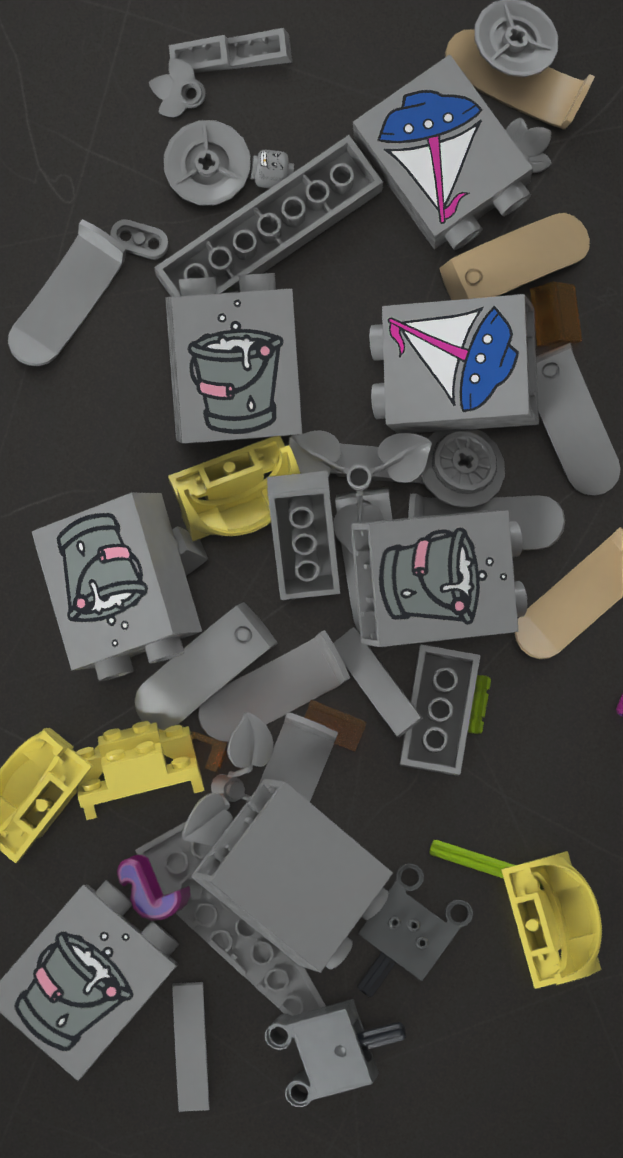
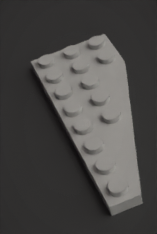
M184 822L135 850L137 855H144L149 858L164 896L190 885V899L187 905L176 914L284 1014L294 1016L326 1007L305 967L294 962L191 877L214 845H204L182 839L186 824Z

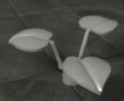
M321 430L293 435L289 439V445L301 473L327 471L329 477L333 468L347 474V481L350 487L357 490V506L346 505L342 507L335 515L333 522L335 535L352 554L351 523L384 520L383 514L377 506L367 505L363 507V490L370 486L372 481L371 475L387 469L389 477L394 481L401 483L412 482L423 473L432 446L429 439L417 434H394L384 439L377 449L378 457L384 464L370 469L364 465H354L348 469L335 464L341 457V446L338 439L331 433Z
M244 713L241 722L233 731L228 743L229 759L235 766L243 769L235 772L229 771L228 775L220 774L213 779L211 783L212 793L201 798L192 810L185 824L182 839L204 845H215L233 821L232 815L227 811L230 808L228 801L235 802L239 799L248 801L251 796L245 794L243 782L237 777L251 772L253 765L258 767L265 766L272 756L274 747L269 729L264 722L253 714Z

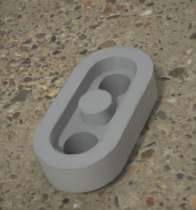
M125 219L116 222L111 229V237L123 245L128 253L149 259H159L168 250V238L158 228ZM123 233H130L131 238L128 241H123L121 235ZM152 241H157L159 243V247L157 249H151L149 248V243Z

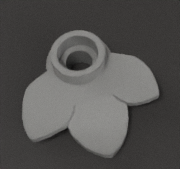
M170 58L169 74L158 76L149 81L151 90L157 97L163 100L159 107L161 115L177 117L187 108L200 106L205 100L206 91L203 84L195 79L193 68L182 59ZM191 88L195 89V98L188 99L187 91Z
M522 118L511 122L506 128V132L532 166V173L542 172L551 165V160L543 152L550 143L551 131L542 127L528 130Z

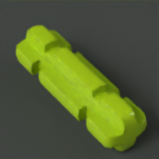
M477 675L468 733L481 734L483 731L484 722H482V718H485L489 696L487 690H490L491 678L488 676Z

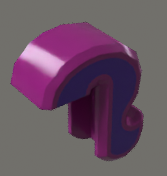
M134 855L123 860L118 866L117 877L119 883L122 886L132 884L130 900L133 909L140 917L150 921L166 919L181 911L187 905L191 896L190 885L164 896L148 857Z

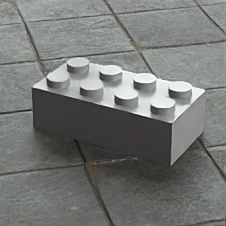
M320 471L267 477L280 600L340 594L328 472Z
M420 645L410 702L423 719L404 733L399 766L454 776L461 774L481 655Z

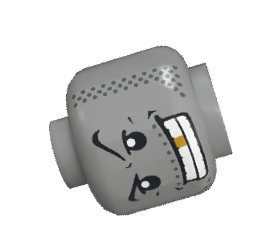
M264 149L258 153V156L253 155L250 178L255 179L258 187L271 188L294 172V163H289L287 153Z

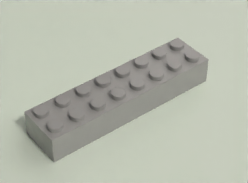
M348 135L154 267L156 276L171 297L180 296L179 279L215 277L216 294L236 292L240 289L239 275L264 273L381 193L383 181L350 135Z

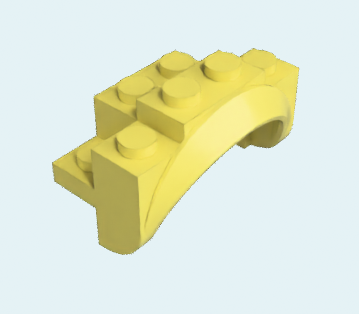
M281 436L267 438L168 476L169 483L180 505L182 519L192 541L209 535H220L221 537L245 535L271 523L267 477L264 479V474L270 471L272 473L268 477L300 474L290 445H284ZM204 496H205V498H206V500H200V499H199V498H202V497H204Z
M143 721L134 724L132 728L121 731L118 728L107 730L103 733V736L98 737V746L95 749L93 747H86L76 752L93 765V768L78 785V800L80 807L84 808L87 820L97 818L95 804L191 781L194 793L204 791L189 726L182 728V725H174L162 730L158 728L157 722L150 724L149 721ZM164 755L173 759L171 764L166 765ZM103 772L105 780L100 781L99 777Z
M44 728L40 733L26 740L0 768V851L15 863L21 860L37 838H41L77 793L78 785L93 768V765L73 750L74 746L51 728Z
M568 851L501 869L534 988L567 983L600 971L601 966L598 953L602 938V923L599 907L591 887L585 878L572 866Z

